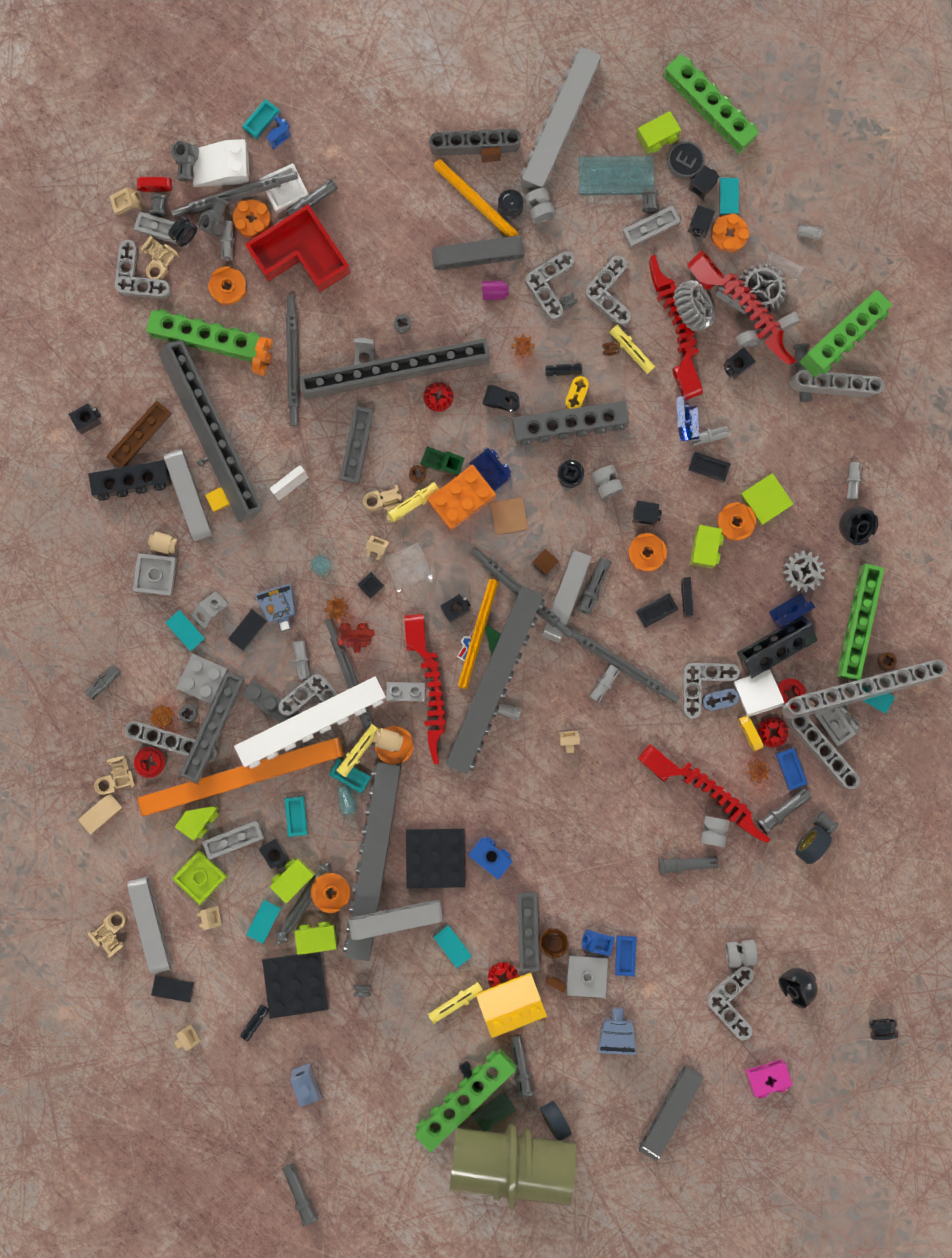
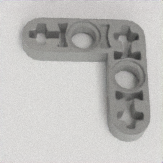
M124 240L120 244L115 278V288L124 296L156 299L167 298L171 293V288L166 281L135 277L138 249L133 241ZM128 246L133 249L129 251L130 259L127 258V252L124 250L128 249ZM125 263L131 264V270L128 272H123L121 269ZM126 282L128 286H133V282H135L134 291L131 287H125V290H123L120 285ZM142 283L148 285V289L145 292L138 291V286ZM163 285L166 290L160 293L157 289H160Z
M562 252L531 271L526 277L527 287L547 318L551 321H557L562 317L563 307L548 283L573 268L575 258L570 252ZM565 257L566 260L570 259L569 265L564 263L560 266L561 270H559L558 265L563 262V258ZM551 266L556 272L554 275H547L545 269ZM531 277L538 278L537 283L540 287L538 290L534 282L530 283ZM543 291L548 292L550 298L546 301L541 300L539 294ZM552 302V307L555 310L558 309V315L550 314L551 307L548 304Z
M615 256L587 286L585 296L589 302L616 325L626 326L631 318L630 311L607 292L625 272L627 267V261L624 257ZM615 262H616L617 264H618L619 262H621V263H622V265H621L622 269H621L620 267H618V268L615 270V272L613 273L612 270H613L614 267H615ZM605 274L609 275L611 277V282L607 284L603 283L601 281V276ZM599 285L600 288L597 291V296L595 294L591 296L590 289L594 291ZM610 300L613 303V307L605 309L603 302ZM616 307H618L617 312L620 315L624 313L626 315V320L621 319L620 321L618 319L619 315L616 312L614 313V315H612L611 313H613Z
M794 312L776 322H779L781 324L780 328L786 331L798 324L800 319L797 313ZM754 330L746 331L735 337L739 347H756L765 343L766 339H759L757 335L761 331Z
M690 663L686 665L683 669V714L689 719L697 718L701 714L702 681H734L740 675L738 666L724 663ZM691 666L694 668V670H697V674H694L693 680L697 679L698 683H687V680H691V674L687 673V670H690ZM708 667L716 669L715 677L707 676L706 670ZM720 667H722V671H727L731 667L735 674L732 675V678H729V674H722V678H719L721 673ZM691 685L697 688V694L693 697L687 693V688ZM687 699H697V702H693V707L697 708V712H694L693 716L690 712H687V708L691 707V702L687 703Z
M314 674L280 701L278 712L284 717H290L314 697L322 703L324 702L325 694L330 693L336 696L338 693L323 676ZM313 680H320V687L322 689H324V687L327 688L322 692L321 695L318 694L321 691L318 686H312ZM305 691L307 699L299 700L296 697L297 692ZM293 697L295 703L291 706V711H283V704L289 705L292 702L290 698Z
M745 965L737 967L707 996L708 1006L740 1040L749 1039L752 1035V1028L729 1002L753 980L754 973L752 969ZM741 970H748L749 972L747 973V975L749 977L747 979H745L744 977L741 978L739 982H741L742 984L739 986V984L735 980H733V977L735 976L737 979H739L742 975L740 973ZM729 982L735 984V991L733 993L725 991V985ZM720 997L719 1002L721 1005L725 1006L727 1004L728 1006L722 1010L716 1004L712 1006V998ZM733 1011L735 1014L734 1019L726 1021L724 1019L725 1012ZM737 1021L743 1028L747 1026V1033L745 1035L742 1033L738 1034L740 1030L734 1025Z

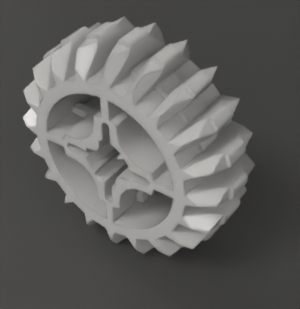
M758 264L756 268L752 265L749 270L746 269L743 272L744 275H741L739 280H743L744 286L748 287V281L753 279L754 288H752L750 293L755 294L761 300L762 307L767 308L772 313L774 308L779 309L780 303L785 301L784 296L787 295L785 289L788 287L787 284L783 283L785 277H779L781 271L774 272L775 266L770 270L768 269V264H765L764 268H762L761 264ZM761 287V289H762V287H763V288L765 289V291L762 292V291L758 290V288ZM775 287L776 296L771 300L770 290Z
M690 280L680 284L674 291V300L676 301L674 304L677 307L676 311H678L679 317L682 318L683 323H686L687 327L692 331L698 332L709 328L715 321V312L713 311L715 308L712 305L713 301H711L710 295L707 294L706 289H703V286L697 281Z

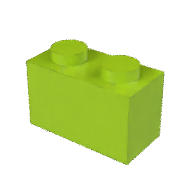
M671 111L639 127L636 137L646 154L650 152L656 153L663 145L676 142L679 139L681 128Z
M699 525L696 528L690 565L712 569L716 564H719L721 554L718 553V548L722 546L724 535L721 534L722 529Z
M300 858L296 861L291 859L285 865L287 870L282 875L278 873L271 880L273 884L270 888L285 903H288L315 875Z
M325 921L318 923L319 926L311 927V924L299 925V929L294 931L297 955L337 949L335 924Z

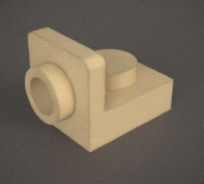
M126 187L110 196L114 214L120 215L132 208L139 210L143 208L142 197L137 190Z

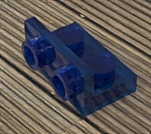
M684 396L676 397L680 441L699 439L698 407H690L689 403H685Z
M486 447L484 452L472 460L469 465H474L495 492L511 479V470L505 463L503 465L498 460L500 457L494 449L490 450Z
M799 594L769 611V614L777 628H780L814 609L815 605L812 601L807 603L803 594Z

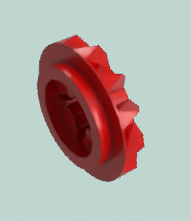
M433 382L427 386L423 395L425 405L435 412L447 410L452 405L454 397L449 385L443 382ZM440 390L441 396L445 398H440L438 404H436V397L433 395H436Z
M788 678L778 684V689L785 702L784 705L790 699L787 698L788 695L783 691H790L793 687V693L796 696L806 694V689L799 680ZM790 705L791 709L796 708L794 705Z
M769 717L760 723L758 735L765 746L770 748L780 747L786 743L789 736L788 727L783 720L777 717ZM779 727L776 732L779 737L772 736L768 739L771 733L769 728L775 729Z
M154 747L143 748L135 756V770L142 777L154 778L162 773L165 767V757L160 750ZM152 756V761L157 763V765H151L148 770V764L142 762V760H149Z
M499 962L493 965L487 977L490 988L500 985V979L495 974L503 975L506 970V977L509 980L518 978L516 968L507 962Z

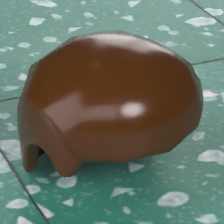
M552 928L545 930L540 936L539 946L545 956L560 958L567 952L569 940L563 931Z

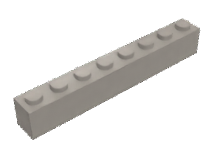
M580 47L578 53H574L571 60L572 68L567 69L564 80H566L564 86L560 85L556 95L558 99L556 102H552L549 110L551 115L549 119L545 118L542 125L544 131L542 135L538 134L534 144L536 149L534 152L531 151L528 156V167H524L521 172V186L532 191L538 188H545L599 67L600 54Z

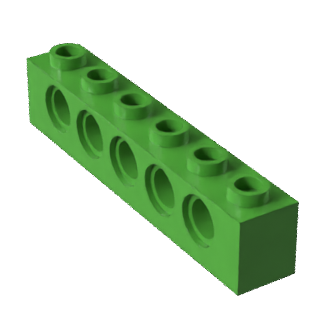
M681 53L665 68L663 77L739 154L756 140L759 133L757 127L745 118L742 111L732 105L728 97L723 96L719 92L715 84L710 83L706 79L705 74L701 70H697L693 66L692 61L688 57H684ZM682 75H688L690 78L686 79ZM695 88H701L703 91L698 92ZM708 101H714L716 105H711ZM721 114H726L729 118H723ZM734 127H739L742 131H736Z
M876 289L801 359L800 363L815 378L820 373L825 375L832 368L830 365L832 362L837 364L844 357L842 355L844 351L848 353L856 346L854 344L855 341L859 343L867 335L865 331L871 332L878 325L876 322L878 319L882 322L890 314L888 310L893 305Z
M163 309L151 311L146 329L150 337L169 342L183 340L185 346L252 362L253 357L256 356L257 351H255V347L260 338V335L257 333H243L242 330L234 327L227 329L218 323H213V325L207 324L206 321L198 318L194 320L187 319L188 317L182 314L171 315ZM168 323H174L171 329H165V326ZM185 328H192V331L189 334L183 333ZM204 332H210L208 338H201ZM222 337H229L226 343H220ZM246 341L245 347H238L239 342Z
M864 564L859 568L836 674L837 678L850 681L861 680L885 569L883 567Z
M501 1048L497 1052L493 1050L486 1057L487 1061L483 1065L479 1064L473 1069V1075L469 1079L464 1078L458 1084L459 1089L454 1093L452 1091L449 1092L443 1099L445 1102L440 1107L436 1105L429 1113L431 1116L426 1120L423 1118L415 1126L414 1136L430 1153L516 1071L517 1065ZM489 1068H495L498 1071V1073L496 1075H490L487 1072V1070ZM479 1081L484 1087L477 1089L473 1083ZM466 1095L469 1101L464 1103L460 1101L459 1097ZM452 1109L455 1115L448 1116L445 1110ZM434 1122L439 1123L441 1128L438 1130L433 1129L431 1124Z

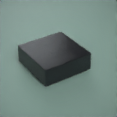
M372 572L357 584L370 599L384 587Z

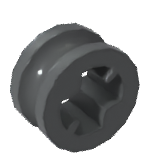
M570 293L560 299L559 302L563 304L564 310L578 303V300L574 298V293Z
M398 315L394 320L395 330L399 333H407L411 328L410 318L407 315ZM405 320L407 326L399 327L398 322H403Z
M184 705L179 710V717L184 722H193L197 718V709L192 705ZM187 708L193 711L190 719H186L187 716L183 715L184 712H187Z
M354 985L356 992L353 996H371L369 992L371 985Z

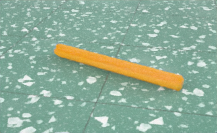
M438 159L434 163V168L505 236H518V232L445 162Z
M495 579L488 580L458 682V687L462 689H467L498 587V581Z

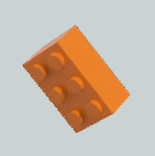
M472 464L430 496L427 502L448 530L452 532L496 498V493Z

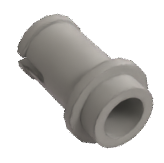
M800 223L797 235L812 238L813 241H819L822 229H819L818 226L815 228Z
M499 702L497 714L513 718V721L519 719L521 709L518 706L513 707Z

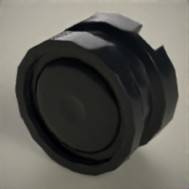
M513 189L503 191L498 198L497 209L499 214L505 219L513 220L518 218L523 211V196L520 192Z
M186 216L180 217L181 221H176L168 232L169 238L176 240L177 245L180 247L186 246L194 238L198 227L194 223H190Z
M566 460L558 468V480L566 488L577 487L583 481L584 469L578 461Z
M877 1019L872 1020V1022L869 1021V1027L872 1028L870 1033L871 1039L890 1040L899 1037L896 1030L897 1020Z

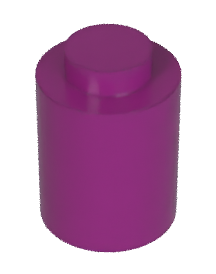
M482 281L483 300H505V296H509V284L505 285V281Z

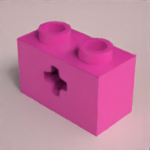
M782 1059L745 1070L748 1084L754 1097L765 1098L771 1092H785L788 1090V1087L793 1086L786 1062ZM769 1076L772 1078V1079L770 1080V1082H771L770 1084H768V1083L766 1082V1081H768V1077H769Z

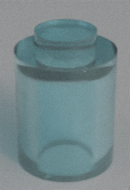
M318 555L311 561V568L317 576L326 577L331 573L332 565L327 557Z

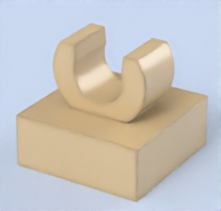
M372 535L365 549H368L367 556H370L373 551L377 553L376 560H379L386 552L390 542Z
M578 731L559 732L560 745H565L566 753H574V745L580 744Z
M218 906L200 910V913L197 914V917L201 916L202 923L199 924V927H203V930L222 925Z
M190 1024L176 1034L178 1040L173 1043L177 1049L183 1046L185 1051L198 1044L200 1039Z

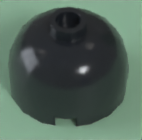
M863 506L847 509L839 521V531L842 537L853 545L861 546L869 542L868 538L871 534L875 535L878 528L877 515Z
M791 968L778 979L783 994L785 996L789 994L793 999L791 1003L804 1009L816 999L818 986L813 973L802 968Z

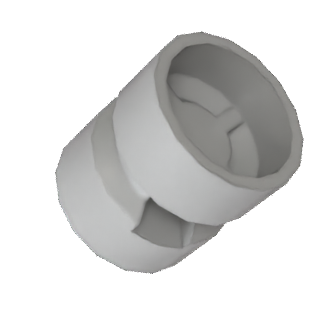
M546 188L535 189L524 196L527 208L531 209L529 213L533 223H542L555 216L556 213L552 203L549 202L550 197Z
M614 465L603 467L591 474L594 483L599 485L597 490L601 499L614 496L624 490L621 481L616 479L618 474Z
M705 816L703 827L706 830L702 832L700 843L725 847L727 840L725 832L729 829L730 820Z
M743 940L741 944L737 941L725 943V955L729 968L740 967L741 964L745 966L757 965V950L754 940Z

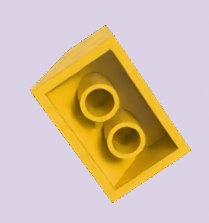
M531 973L476 993L492 1038L547 1017Z

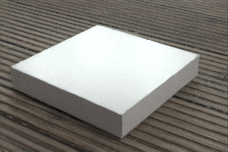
M292 163L260 178V180L276 175H286L297 172ZM298 172L299 179L283 183L280 187L265 191L276 214L296 205L299 202L298 200L304 199L309 195Z
M300 465L274 484L270 490L279 501L307 480L308 476Z
M771 670L764 671L752 679L749 676L734 681V686L739 694L747 717L784 706L785 702Z

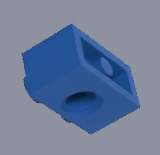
M487 836L486 839L481 837L468 856L499 880L513 862L510 859L512 855L504 848L501 851L496 848V842ZM489 851H494L497 854V859L493 862L486 859V854Z

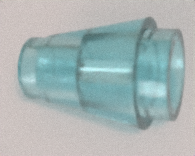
M348 786L337 788L339 812H342L343 816L357 812L356 807L358 805Z

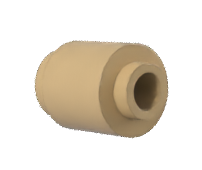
M155 532L154 535H150L148 545L153 551L169 555L176 552L178 539L171 535Z
M380 728L379 731H375L373 742H375V747L394 752L400 750L403 736H399V733Z

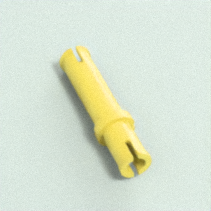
M616 325L609 332L620 344L619 347L621 349L624 348L646 374L656 367L634 344L633 338L631 336L628 337L619 325Z
M433 482L421 491H416L415 495L388 511V518L394 523L421 504H426L427 499L439 490L438 486Z
M371 723V726L359 739L351 752H347V757L336 771L347 777L348 773L355 764L360 762L359 759L373 742L375 731L380 729Z
M476 982L473 986L464 991H459L457 996L429 1012L428 1015L433 1024H436V1022L463 1005L470 1004V1001L476 998V993L483 991L481 985ZM472 993L470 996H468V997H466L465 999H463L462 1001L458 1002V1000H460L461 998H463V997L466 996L467 994ZM454 1004V1006H452L448 1010L444 1011L443 1013H440L442 1010Z

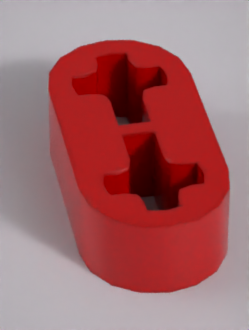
M168 177L137 178V190L141 192L172 191V179Z

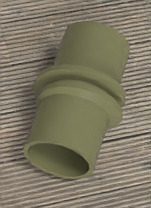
M509 1124L505 1134L456 1128L449 1191L492 1196L495 1202H499L501 1198H506L510 1210L515 1209L518 1200L570 1206L575 1182L576 1142L535 1138L531 1136L530 1129H524L521 1136H519L514 1124Z

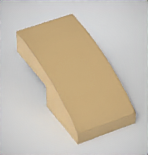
M109 793L79 818L78 822L91 835L122 810V807Z

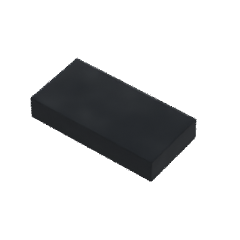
M694 452L688 471L725 482L730 463Z
M684 577L681 580L683 617L685 618L693 616L691 577Z
M670 593L637 610L636 614L644 628L679 609Z
M251 609L228 640L244 651L268 621Z
M156 975L151 996L190 1003L194 982Z

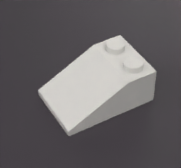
M245 139L225 140L199 147L198 159L192 165L194 187L250 184L248 146Z

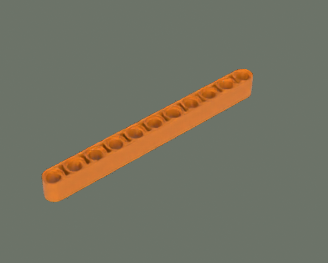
M340 737L278 755L270 760H261V764L252 769L249 766H241L201 778L198 785L187 782L138 797L137 802L143 817L345 756Z

